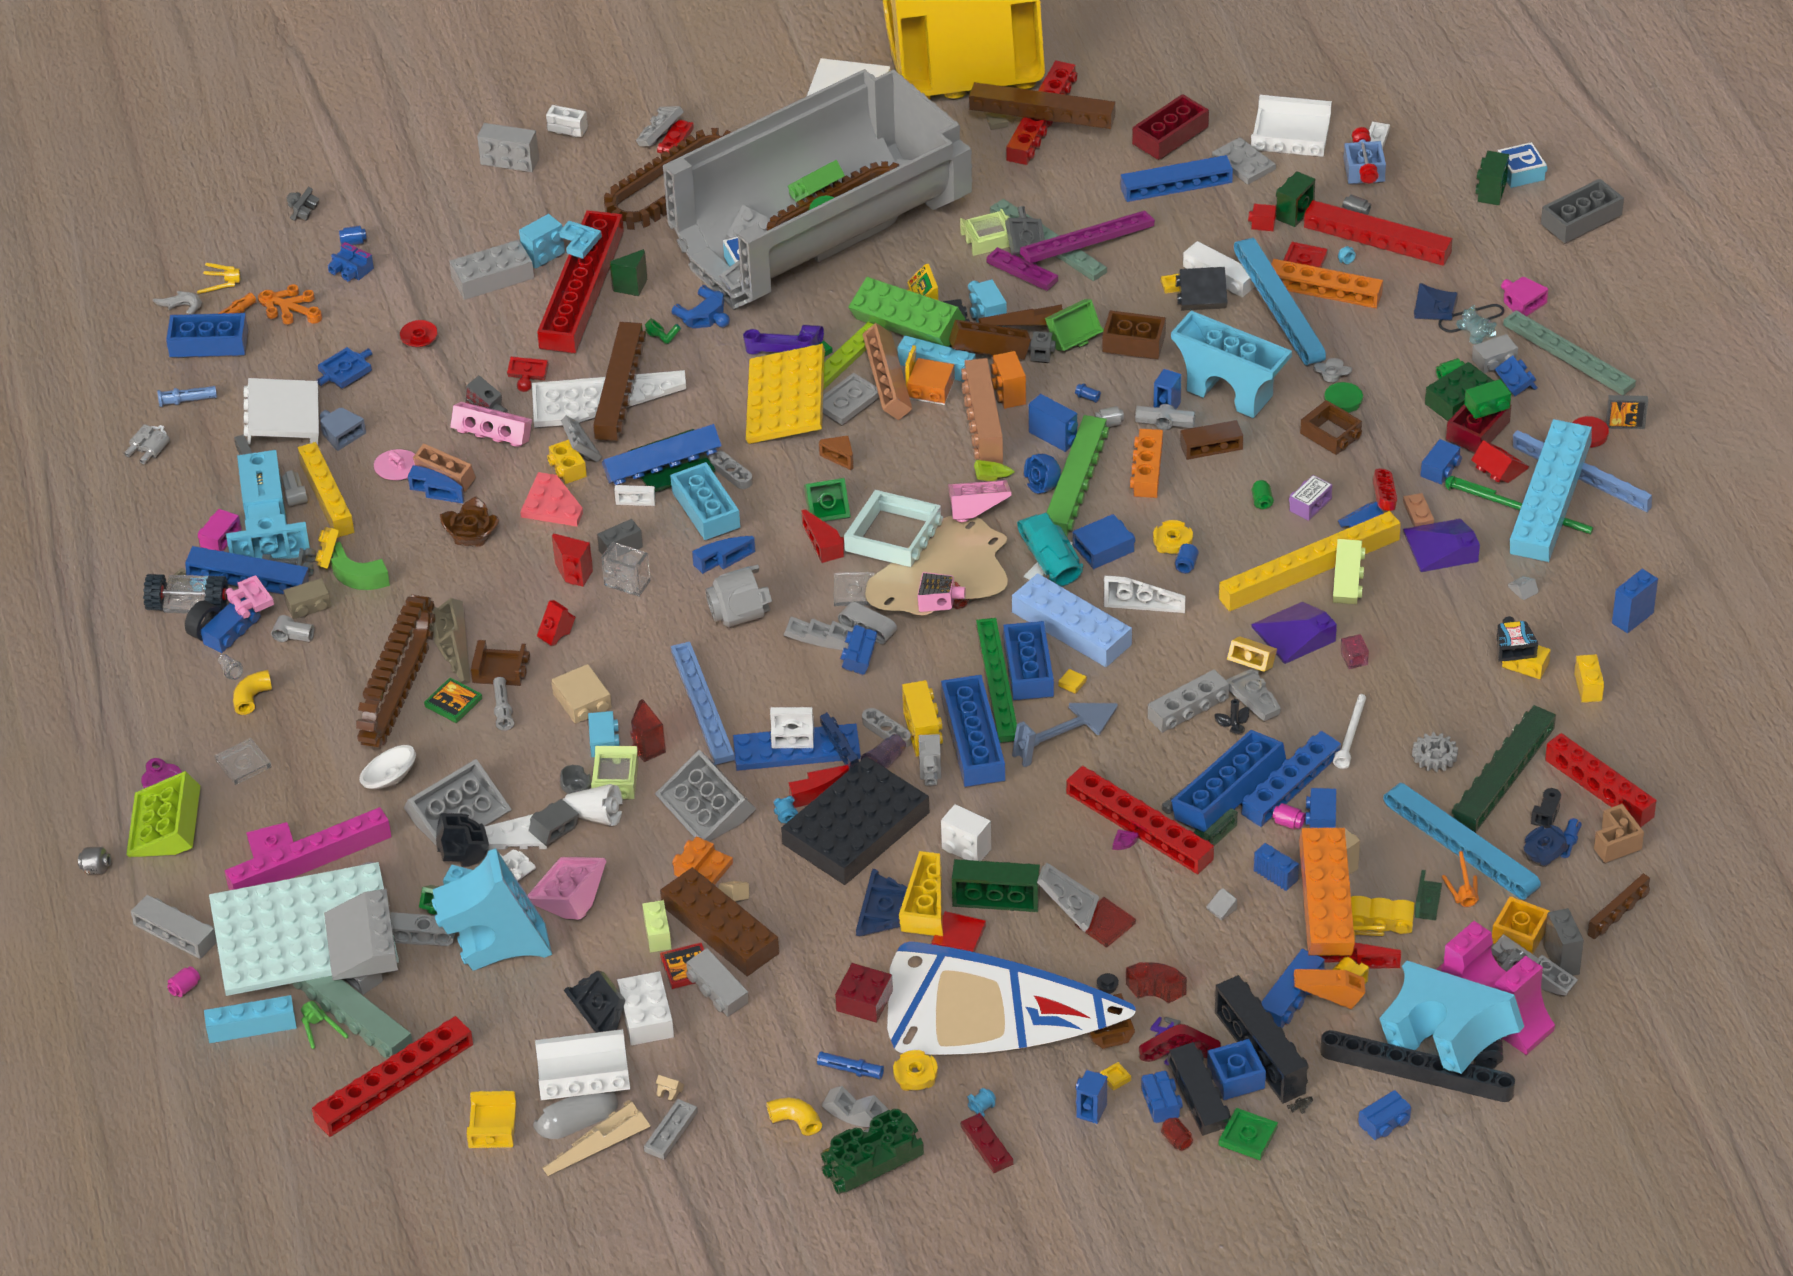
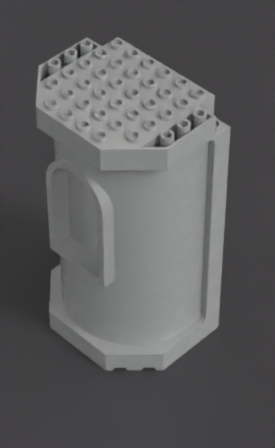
M863 69L664 164L663 173L668 224L671 229H675L679 237L677 243L683 253L686 252L689 257L690 263L688 265L691 271L713 291L724 293V301L732 309H735L770 293V279L812 258L817 262L824 260L888 228L897 220L899 215L923 203L932 210H935L971 193L973 182L971 172L972 150L960 140L959 123L954 121L946 112L942 111L924 93L917 90L913 84H910L894 69L876 78L866 69ZM897 158L911 160L766 232L757 224L739 232L741 287L730 291L719 278V275L730 268L724 257L723 240L727 239L726 235L742 205L771 218L773 215L778 216V211L782 209L787 212V207L792 204L796 207V201L789 194V184L835 160L838 161L844 175L850 178L852 172L858 171L860 173V168L863 166L870 169V164L874 162L881 166V161H888V166H890L893 162H897Z

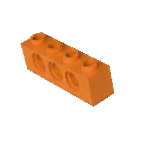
M1139 429V436H1135L1134 448H1137V450L1133 451V461H1136V463H1132V475L1135 476L1131 477L1130 488L1134 489V497L1157 498L1163 430Z

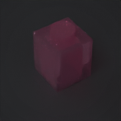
M1361 634L1341 638V655L1348 669L1368 665L1369 650Z

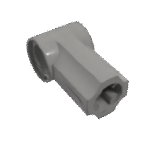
M293 470L287 471L282 476V482L285 488L288 507L308 503L304 485L302 486L299 474Z
M281 615L278 617L271 635L279 642H285L288 638L311 642L314 637L315 628L312 624L294 622L291 617Z

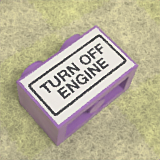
M1312 475L1307 481L1302 483L1299 489L1291 493L1289 497V511L1309 521L1332 499V484Z

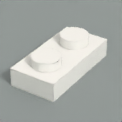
M1372 122L1369 129L1370 142L1381 141L1383 149L1390 131V125Z
M615 485L616 505L655 506L654 486Z

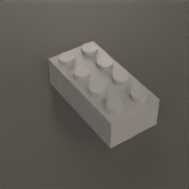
M520 240L511 241L449 261L451 278L464 300L534 279L532 261Z

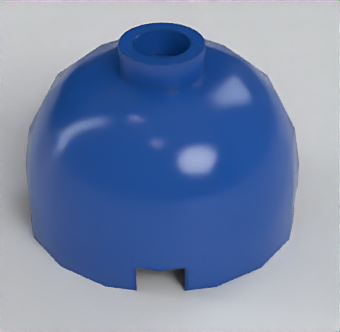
M1047 454L1031 455L1032 457L1027 458L1024 465L1025 478L1028 477L1030 482L1027 484L1028 487L1037 494L1053 490L1061 476V468L1054 457Z

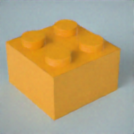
M1509 896L1493 924V944L1504 934L1528 952L1534 954L1546 932L1547 914L1550 911Z

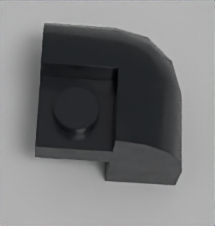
M440 813L436 831L437 852H441L442 861L460 862L461 867H470L480 862L486 855L489 846L484 825L468 818V814Z

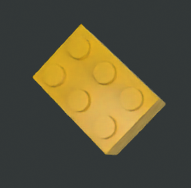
M926 680L902 684L903 714L907 728L911 733V742L915 756L918 757L919 735L940 734V744H943L941 731L939 732V730L943 729L941 717L937 718V703L932 702L934 700L933 689L928 688Z

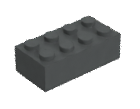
M1597 179L1543 206L1541 224L1562 242L1567 243L1621 216L1624 197L1603 180Z

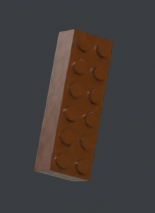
M693 867L660 889L661 901L664 900L665 910L747 977L779 954L778 936Z

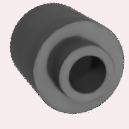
M1351 194L1349 197H1345L1342 207L1368 215L1371 203H1368V200Z

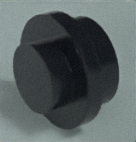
M1104 973L1097 978V987L1108 994L1113 993L1119 985L1118 978L1111 973Z

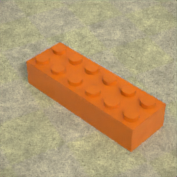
M1302 828L1299 847L1308 955H1352L1355 940L1345 828Z

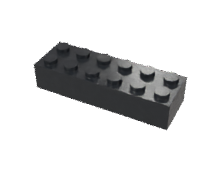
M1239 975L1216 984L1215 1014L1236 1042L1246 1039L1251 1041L1266 1071L1265 1081L1282 1104L1306 1094V1084L1308 1083L1307 1070L1309 1068L1306 1059L1298 1054L1293 1042H1289L1285 1037L1283 1029L1275 1024L1271 1013L1266 1012L1261 1000L1251 992L1249 984L1244 982Z

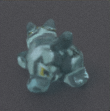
M1474 305L1469 309H1464L1462 314L1463 320H1458L1456 323L1458 328L1470 332L1469 340L1472 344L1482 343L1485 336L1489 338L1496 336L1495 327L1497 323L1476 314Z

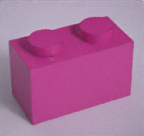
M218 509L198 532L200 547L224 551L228 546L226 533L241 531L239 515Z

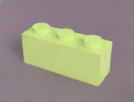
M1337 540L1333 603L1357 604L1358 598H1362L1363 586H1359V579H1363L1364 567H1360L1361 560H1365V548H1362V541Z

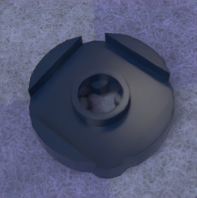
M1550 825L1551 828L1545 829L1541 826L1535 828L1526 836L1524 851L1531 861L1545 866L1568 849L1566 837L1557 826Z

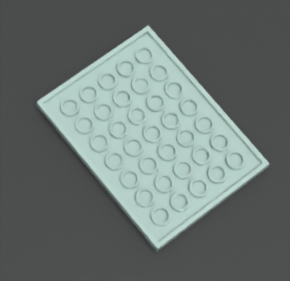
M379 862L209 894L226 996L332 976L324 913L363 892L384 889ZM395 945L396 960H397V963H398L399 960H398V955H397V950H396V945Z

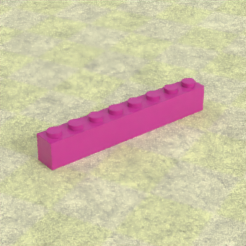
M381 807L243 862L224 870L229 890L287 880L391 838L389 820Z

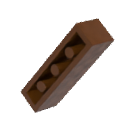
M955 319L949 337L952 348L958 351H972L976 354L985 353L992 356L1015 351L1018 359L1024 360L1031 342L1027 330Z

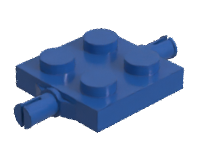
M346 347L318 364V371L323 374L322 377L317 379L318 385L322 386L328 381H332L340 388H344L372 371V368L365 359L372 355V351L367 348L363 352L357 353Z

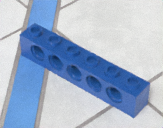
M1322 730L1316 736L1310 737L1304 747H1299L1293 757L1286 759L1277 771L1274 770L1264 783L1258 784L1252 794H1247L1244 797L1241 814L1262 827L1273 817L1276 806H1280L1281 803L1287 804L1333 762L1335 753L1341 748V743Z

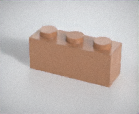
M424 443L413 456L416 466L425 467L448 476L462 486L463 492H466L476 478L470 463Z

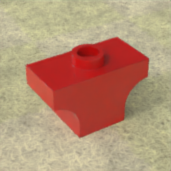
M549 600L537 637L551 646L556 645L562 636L570 635L576 617L557 601Z

